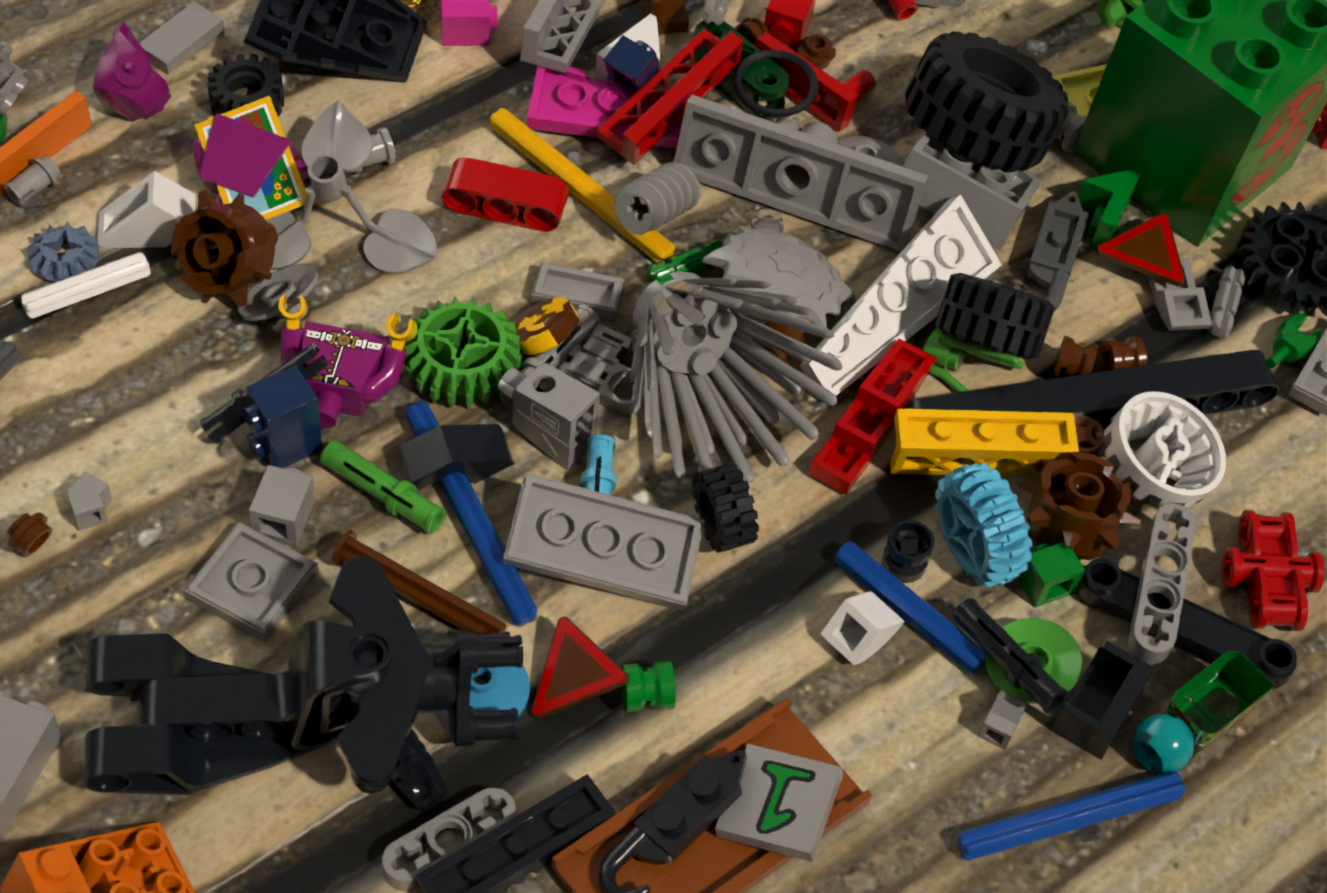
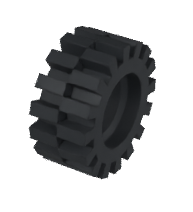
M236 54V61H232L230 56L223 59L224 66L219 63L213 66V72H209L207 82L210 107L213 115L217 113L221 115L270 95L277 116H280L282 107H284L282 75L279 74V68L276 64L271 66L270 60L265 57L259 62L258 55L251 54L250 59H244V54ZM243 88L259 90V92L248 96L233 94V92Z
M728 463L695 473L694 479H692V486L695 490H692V495L697 504L694 507L696 513H699L700 519L705 520L703 526L705 529L704 536L707 541L710 540L712 549H716L717 553L754 543L758 538L756 532H759V525L755 521V519H758V514L753 509L752 504L755 501L753 495H749V484L747 480L743 481V473L740 469L737 470V465Z

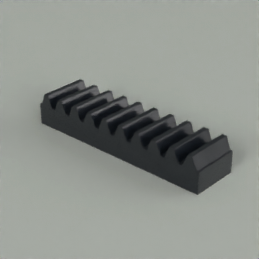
M586 774L415 876L416 886L421 893H506L511 884L515 882L517 884L523 883L531 872L539 873L547 862H552L553 856L615 815L616 812L590 776Z

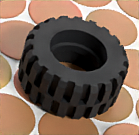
M953 31L949 34L946 32L929 43L905 91V101L909 115L914 117V123L919 129H924L929 138L934 142L938 141L943 144L945 149L951 153H958L964 156L967 161L974 164L978 162L984 164L986 168L994 170L1002 168L1005 172H1015L1018 169L1025 171L1041 163L1068 116V96L1063 91V86L1059 80L1053 79L1052 73L1045 67L1042 68L1036 64V60L1030 56H1024L1017 52L1018 49L1010 45L1000 44L998 40L993 38H983L978 34L970 32L963 34L961 31Z

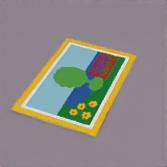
M270 95L221 114L285 137ZM215 117L194 125L204 153ZM289 146L255 197L243 194L244 204L253 207L265 220L305 204L307 196L305 187ZM217 185L223 204L232 203L239 194V192Z

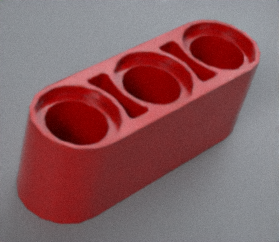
M462 157L453 162L441 199L447 208L460 214L549 232L558 228L570 191L564 181L551 175Z

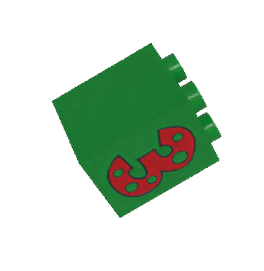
M1325 0L1145 1L1125 17L1073 151L1104 175L1130 169L1141 171L1142 173L1132 197L1156 216L1161 213L1168 215L1171 227L1198 248L1292 168L1327 102V2Z

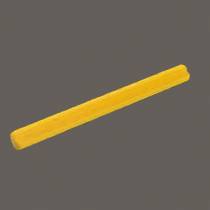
M500 108L491 115L490 127L548 175L564 181L569 187L570 193L656 263L662 260L667 263V258L674 256L675 245L657 230L647 231L643 235H639L624 228L615 212L616 197L507 109Z

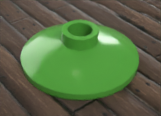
M1039 618L1019 619L1002 627L1028 654L1035 653L1042 660V668L1061 687H1064L1069 692L1075 686L1082 669V655L1076 640L1066 629L1054 622ZM987 653L986 667L995 686L999 690L1002 689L1022 701L1037 704L1022 688H1015L1007 680L1008 673Z

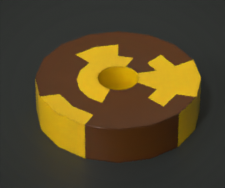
M553 297L543 300L530 307L514 322L517 329V334L515 335L520 336L519 344L522 354L536 355L546 352L570 336L577 327L579 316L569 299Z

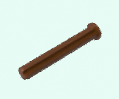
M352 530L343 535L334 549L332 555L333 564L339 566L349 559L359 556L372 558L383 568L396 593L462 630L465 629L467 633L487 634L503 633L506 631L507 626L505 623L357 541V534Z

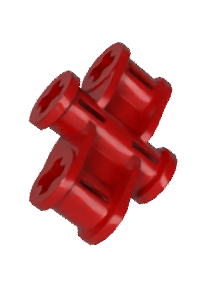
M1244 510L1238 525V540L1241 552H1239L1237 547H1227L1225 549L1221 566L1223 584L1225 587L1235 588L1237 584H1247L1249 616L1253 628L1263 629L1266 625L1289 626L1292 631H1302L1306 626L1308 618V599L1305 588L1310 593H1318L1321 590L1325 571L1323 557L1318 552H1310L1307 556H1298L1296 526L1292 513L1282 512L1279 516L1256 515L1254 510Z

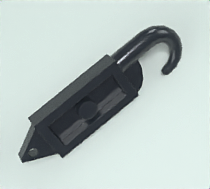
M741 750L713 759H709L704 755L634 822L635 827L601 861L598 871V881L601 890L604 893H649L650 887L646 884L634 890L622 889L616 883L615 877L617 872L634 855L644 862L654 865H663L675 861L742 795L740 783L747 760L746 751Z

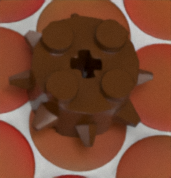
M207 190L201 191L198 195V209L192 214L185 215L181 219L174 221L176 228L173 232L171 251L172 254H178V260L174 264L175 268L178 271L184 272V274H180V277L194 291L202 293V302L208 303L213 295L226 293L238 307H243L247 305L248 288L261 284L264 279L270 280L272 277L270 269L273 266L275 245L278 242L275 226L266 222L265 218L253 207L245 205L243 194L239 193L232 203L220 205Z
M1070 452L1068 459L1054 461L1053 458L1042 459L1041 466L1043 471L1038 483L1019 482V488L1033 495L1028 507V517L1026 520L1032 527L1031 537L1038 545L1049 544L1053 546L1065 541L1066 547L1068 549L1072 548L1077 556L1085 560H1093L1100 557L1102 551L1106 548L1114 550L1119 547L1117 531L1121 523L1140 524L1141 522L1140 518L1126 511L1131 501V485L1128 481H1121L1112 472L1114 465L1111 462L1094 454Z

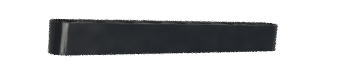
M1247 350L926 397L910 402L903 409L1074 413V416L1091 417L1106 430L1112 423L1111 419L1131 398L1144 392L1157 391L1175 395L1189 402L1206 415L1264 405L1274 399L1280 389L1262 351Z

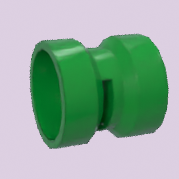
M671 661L655 662L652 667H647L646 671H643V668L637 663L622 664L621 668L630 676L628 684L621 687L625 713L641 712L646 703L649 706H655L659 710H672L675 708V677Z

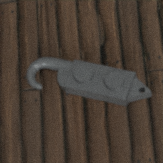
M1074 190L1057 202L1049 201L1027 269L1028 274L1034 281L1048 288L1045 299L1055 306V311L1062 303L1089 213L1083 211L1077 193ZM1019 285L1013 286V288L1021 290Z

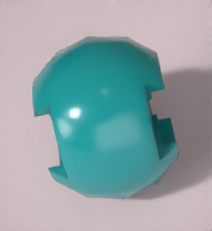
M1154 714L1143 719L1134 731L1132 739L1133 752L1138 761L1147 770H1154L1160 774L1177 772L1184 769L1194 753L1195 744L1191 730L1180 718H1173L1168 714Z

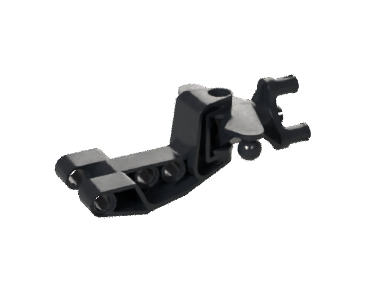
M359 556L349 559L341 567L329 598V604L351 620L353 627L321 620L303 623L288 662V671L269 674L200 658L187 650L171 635L164 633L107 635L93 638L86 645V691L101 696L130 697L131 701L137 702V725L101 727L93 729L86 734L84 785L87 789L100 793L189 795L272 768L337 741L351 770L354 785L364 793L374 794L380 792L391 780L402 748L418 713L434 712L455 747L473 746L474 741L518 740L519 716L517 708H511V710L473 711V707L470 706L471 676L477 673L478 668H522L523 646H520L522 645L521 635L510 637L509 631L476 634L466 633L465 629L447 630L446 637L438 645L421 643L383 568L372 558Z

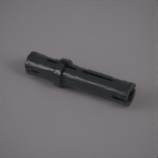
M311 342L306 348L258 381L295 365L304 378L308 380L321 370L328 368L329 364L324 355L309 365L306 364L309 359L320 352V349ZM238 389L231 394L232 400L208 416L200 419V424L205 432L217 423H223L208 435L214 443L218 444L223 438L246 423L243 408L248 407L246 390Z
M974 598L961 602L953 612V621L959 624L1008 673L1007 680L1015 688H1022L1046 714H1052L1059 710L1068 699V691L1061 687L1042 668V660L1035 653L1028 654L977 604L978 602Z

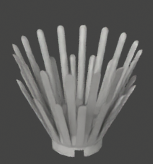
M677 271L670 273L674 280L667 281L663 285H660L657 280L649 284L638 298L633 313L638 333L630 382L634 380L632 409L635 414L640 408L644 372L645 427L648 436L652 438L655 456L659 458L662 454L658 376L674 471L680 479L685 477V466L671 377L702 471L714 468L710 455L714 453L715 445L693 385L733 463L737 465V470L740 469L742 471L743 481L747 480L748 483H752L755 479L738 443H748L749 436L722 391L779 466L788 465L790 462L789 456L746 399L770 424L777 423L779 415L762 395L807 438L811 440L817 438L818 429L747 362L792 395H799L801 388L830 406L836 404L837 398L832 392L743 333L802 362L810 363L813 360L837 371L842 369V363L831 355L737 312L826 339L833 338L834 333L828 328L809 323L804 319L762 308L767 307L800 315H811L813 313L812 310L806 307L794 305L797 300L790 295L740 289H765L771 286L772 283L738 280L739 278H701L691 272Z

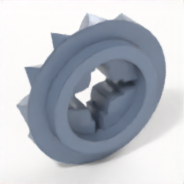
M68 221L63 228L57 229L49 224L47 232L44 234L35 233L33 244L27 247L29 264L32 270L38 276L53 282H58L93 269L100 255L96 236H91L85 226L77 229L73 228ZM68 244L70 249L66 250L65 255H62V260L59 261L56 251L61 249V245Z

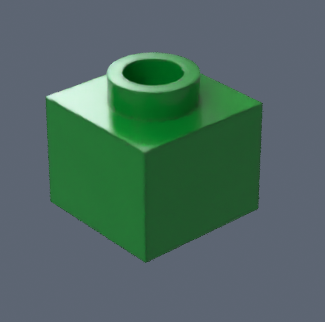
M1065 541L1053 546L1042 544L1033 548L1030 551L1032 557L1031 561L1028 562L1027 570L1022 572L1017 579L1034 608L1075 594L1085 569L1073 549H1068Z

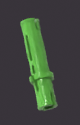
M334 439L323 450L320 458L322 465L331 468L358 488L384 503L386 510L392 515L399 516L401 514L424 529L428 534H433L442 525L446 517V509L437 506L416 492V486L408 480L399 481L371 461L343 445L339 440Z

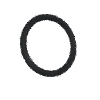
M764 50L746 57L737 66L733 76V86L739 100L749 109L765 116L787 117L798 114L813 103L818 93L819 83L813 68L801 57L786 51ZM781 58L797 64L805 71L810 81V91L802 102L793 107L784 109L767 108L755 103L746 95L741 83L742 75L749 65L758 60Z

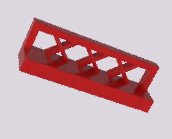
M704 28L597 129V137L631 164L635 165L684 117L686 103L691 95L704 98L740 63L743 39L730 31L720 41ZM703 45L711 49L698 63H695L694 54ZM673 74H685L672 88L668 87L669 77ZM646 99H659L650 109L642 114L641 104ZM619 125H632L623 133V140L613 133Z

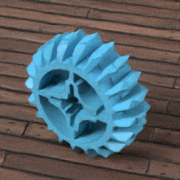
M986 463L960 466L953 469V472L946 474L945 478L939 480L938 489L935 490V497L938 501L935 504V510L939 514L937 524L942 528L944 534L942 539L947 542L949 550L956 558L957 563L964 568L966 576H973L979 586L987 585L992 587L997 584L1001 586L1026 571L1028 562L1031 561L1032 557L1029 550L1032 547V540L1027 532L1030 526L1025 522L1023 516L1025 510L1020 508L1017 502L1018 495L1011 492L1009 482L1006 479H1001L1000 473L996 469H991Z

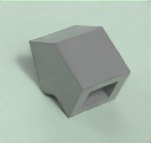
M84 471L66 492L79 531L108 522L105 508L112 501L109 484Z
M1001 689L978 737L1006 750L1028 702L1022 701Z

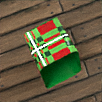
M1228 651L1178 689L1164 714H1168L1173 718H1180L1189 727L1194 737L1195 747L1192 757L1195 758L1251 713L1271 691L1274 684L1243 654L1237 651ZM1216 689H1223L1232 693L1239 704L1237 714L1231 718L1215 716L1207 707V695ZM1185 714L1200 718L1206 725L1207 733L1200 730Z

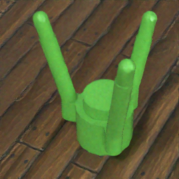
M938 328L932 332L923 350L937 358L929 373L942 379L957 393L969 390L947 370L950 368L957 370L963 363L966 354L1015 369L1023 368V363L1016 356L1000 353L943 333Z

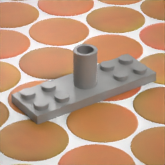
M691 95L686 103L674 157V163H681L688 167L695 174L699 182L900 252L908 245L929 175L838 145L835 132L824 123L810 122L805 124L800 131L695 95Z

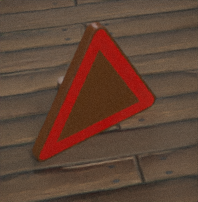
M1161 213L1097 247L1096 254L1098 256L1131 268L1136 273L1141 272L1177 287L1182 286L1185 281L1169 216Z
M563 616L556 625L531 713L536 718L542 719L627 685L630 676L568 617Z

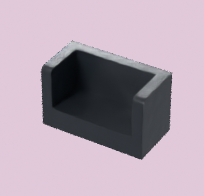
M1103 640L1068 702L1060 710L1050 731L1102 760L1146 685L1154 667L1114 644Z

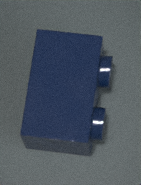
M296 365L245 387L248 407L243 408V413L251 429V433L246 437L256 459L264 458L268 465L283 469L322 451L318 397Z

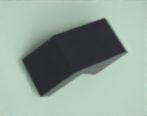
M499 424L439 425L400 445L411 482L419 490L458 470H461L476 484L515 464L502 427Z

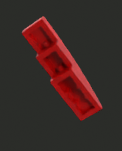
M898 338L860 385L856 399L835 424L831 438L811 461L807 474L847 495L894 429V416L897 408L903 409L913 400L937 358Z

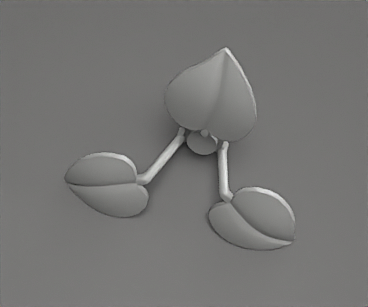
M340 101L334 102L317 118L303 141L301 154L308 170L311 186L305 189L307 196L301 218L297 221L296 215L291 210L266 220V222L275 226L278 235L273 266L270 270H281L295 265L309 252L311 240L302 228L308 224L314 198L316 197L325 201H335L341 196L346 197L365 227L373 232L365 239L363 249L368 263L376 270L386 274H402L432 262L437 257V244L430 228L421 218L407 210L390 209L381 215L377 226L370 220L353 195L351 187L347 185L344 172H354L363 167L371 157L373 144L370 133L365 126Z

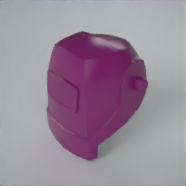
M121 21L112 34V40L101 56L94 76L93 91L103 106L126 119L135 121L143 117L149 118L158 112H162L171 95L167 82L149 65L151 62L150 57L136 40L126 23Z

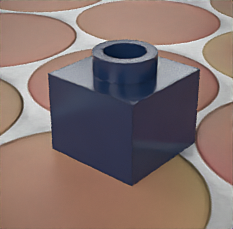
M622 35L603 59L609 78L633 94L659 71L656 52L647 43L641 40L635 43Z

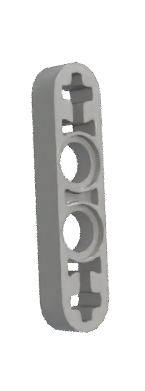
M1176 503L1161 506L1149 527L1129 632L1128 647L1131 653L1149 664H1156L1165 660L1175 644L1194 541L1196 519L1188 508ZM1168 521L1176 523L1175 528L1178 530L1173 541L1166 540L1170 529ZM1164 555L1172 558L1177 565V570L1165 571L1156 564L1154 557ZM1150 593H1160L1169 600L1171 607L1165 610L1158 609L1149 602L1147 595ZM1152 624L1159 625L1155 635V642L1158 643L1157 646L1149 644V637L1146 636Z

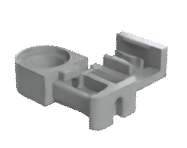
M598 323L583 346L585 353L581 352L580 344L574 345L569 352L568 362L563 361L559 370L599 392L600 405L620 414L634 413L632 399L622 400L615 396L613 391L618 385L623 383L634 385V380L630 382L631 368L620 364V360L617 359L621 352L628 355L631 354L633 351V339ZM644 378L642 382V392L639 410L645 403Z

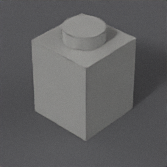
M268 465L249 508L251 528L277 542L297 547L315 503L313 476L306 475L295 468L282 469Z

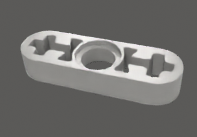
M500 788L483 789L393 841L385 849L382 858L383 875L386 882L394 889L400 891L417 889L416 875L514 818L516 807L512 796ZM490 806L494 811L502 808L501 820L496 822L491 816L483 819L484 807ZM475 823H477L478 834L476 836L473 835L471 827ZM454 828L463 834L464 841L458 848L446 850L437 845L435 837L443 829ZM422 842H426L428 853L434 861L431 862L429 860L428 853L422 855ZM403 856L407 861L416 859L415 871L408 873L405 868L396 870L397 858Z

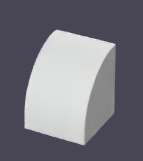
M872 591L845 599L823 629L821 635L853 665H857L882 648L905 621Z

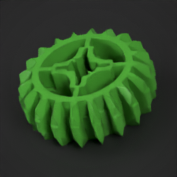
M454 296L451 305H444L437 300L434 311L422 308L419 319H413L418 328L415 338L405 342L404 349L407 350L404 364L409 382H416L419 394L430 392V397L434 403L443 397L447 398L451 408L456 403V400L464 401L468 408H470L473 404V399L477 398L487 405L491 398V393L498 396L501 393L498 389V384L502 376L510 368L519 370L521 366L520 336L515 335L517 334V329L514 322H507L504 310L493 313L490 301L481 307L476 306L473 297L468 304L460 303Z

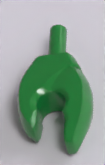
M1304 312L1290 316L1277 327L1273 341V355L1266 360L1270 368L1276 367L1282 360L1287 363L1306 360L1311 356L1322 337L1321 329H1317L1311 335H1306L1298 330L1308 318L1307 313Z

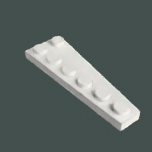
M961 195L946 201L832 328L831 331L834 333V337L831 339L823 338L815 347V349L839 359L842 363V369L838 371L812 360L810 363L802 362L800 364L806 376L837 396L879 363L898 338L903 341L908 340L937 317L951 274L964 273L985 279L1002 266Z

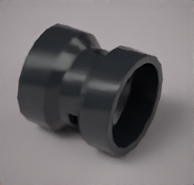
M904 520L895 524L889 532L887 545L884 548L881 561L882 566L903 583L915 582L920 579L926 571L929 557L934 548L935 540L931 530L921 522L914 520Z

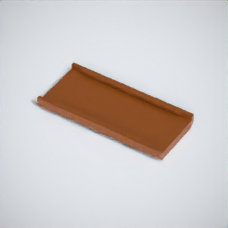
M785 698L553 856L551 866L558 881L568 893H604L599 885L598 871L605 855L635 827L634 822L704 755L709 759L745 750L747 744H752L836 766L840 765L790 709L791 702L788 698ZM844 770L843 778L822 837L868 805L872 797L868 790L863 792ZM717 819L675 861L663 865H654L644 862L634 855L617 872L615 879L617 885L626 890H634L646 884L650 887L649 893H745L794 857L719 838L716 836L715 831Z

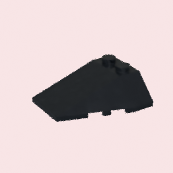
M260 0L243 43L284 61L406 83L427 21L400 0Z

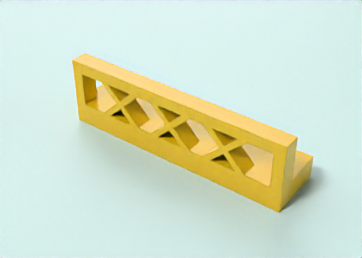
M897 408L894 416L897 445L890 460L891 474L946 475L953 472V469L966 464L969 466L975 463H986L991 469H996L1000 476L1040 477L1043 471L1041 466L1042 459H1068L1070 452H1079L1074 413Z

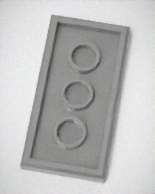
M525 473L502 564L683 611L688 601L705 520Z

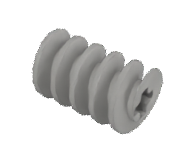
M669 162L662 164L649 173L627 183L619 190L615 198L617 218L624 228L634 234L643 235L647 231L657 230L670 220H674L677 216L691 210L698 203L700 198L699 182L695 174L681 163Z

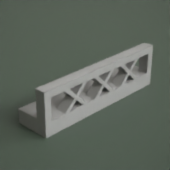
M539 0L523 27L520 61L566 73L606 0ZM583 4L587 10L573 12L570 7ZM571 26L575 31L561 34L557 28ZM559 47V49L563 52V56L561 57L543 51Z

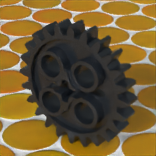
M1281 202L1278 211L1268 205L1263 214L1255 212L1252 220L1246 222L1236 246L1240 249L1236 260L1243 262L1241 269L1245 274H1252L1248 285H1261L1263 289L1260 296L1263 298L1270 294L1276 297L1274 305L1277 307L1284 301L1290 303L1292 313H1295L1298 307L1302 306L1305 308L1308 316H1312L1316 308H1319L1327 316V214L1325 216L1320 215L1318 205H1314L1311 212L1305 211L1301 202L1297 203L1294 210H1291L1285 202ZM1310 235L1312 237L1311 247L1304 261L1305 272L1301 282H1299L1298 273L1306 253L1304 246Z

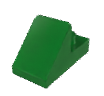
M1130 169L1088 178L1081 183L1077 196L1084 212L1094 215L1089 225V228L1095 231L1090 245L1091 248L1097 250L1098 245L1113 238L1133 196L1142 173L1141 171Z

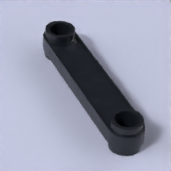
M1100 558L1090 561L1084 567L1085 572L1077 587L1079 599L1088 607L1100 608L1131 623L1140 578L1120 569L1111 560ZM1150 593L1147 595L1149 602L1154 607L1164 610L1171 607L1169 600L1160 593ZM1183 598L1175 644L1213 662L1228 651H1237L1243 654L1274 684L1272 689H1277L1286 684L1295 671L1297 662L1296 652L1290 644L1280 639H1271ZM1152 624L1149 632L1156 635L1159 625Z

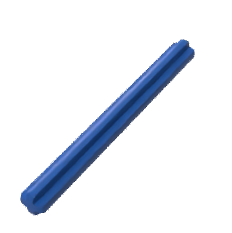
M419 401L416 404H410L406 408V420L415 437L439 426L426 402ZM458 470L438 480L513 623L519 627L532 623L537 618V607L516 568L502 564L505 547L467 476L461 470Z

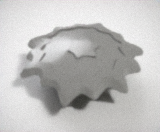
M739 226L733 230V235L724 241V247L712 251L702 259V262L722 268L725 271L722 278H739L738 280H756L772 283L770 287L765 289H740L790 295L797 300L794 305L806 307L812 310L813 313L811 315H800L776 309L773 310L793 317L807 319L812 324L825 328L826 314L840 316L841 303L853 305L856 303L855 294L840 278V271L828 261V257L793 234L779 233L771 229L757 230Z

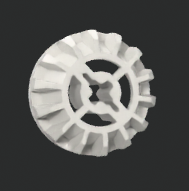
M1151 391L1134 396L1111 419L1112 423L1104 432L1105 444L1108 447L1105 450L1106 460L1113 465L1119 466L1115 475L1121 481L1128 480L1135 487L1131 496L1134 499L1142 500L1149 495L1151 507L1159 509L1164 504L1176 503L1189 508L1194 503L1198 504L1219 485L1225 474L1226 453L1217 430L1201 411L1175 395ZM1146 439L1136 451L1131 449L1128 444L1132 440ZM1168 477L1176 481L1173 487L1165 484Z

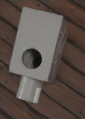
M548 363L539 364L528 376L515 368H510L502 376L498 389L513 399L512 423L515 428L568 471L587 452V438L597 433L600 393Z

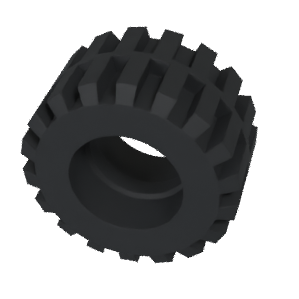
M957 273L950 275L934 325L943 333L960 340L1018 358L1034 359L1039 358L1055 306L1048 300L972 275Z

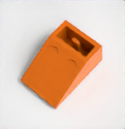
M160 821L20 852L0 887L1 893H195Z

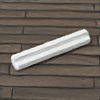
M137 252L27 292L21 296L22 306L27 316L34 319L148 277L151 274L150 266L145 255L142 252Z

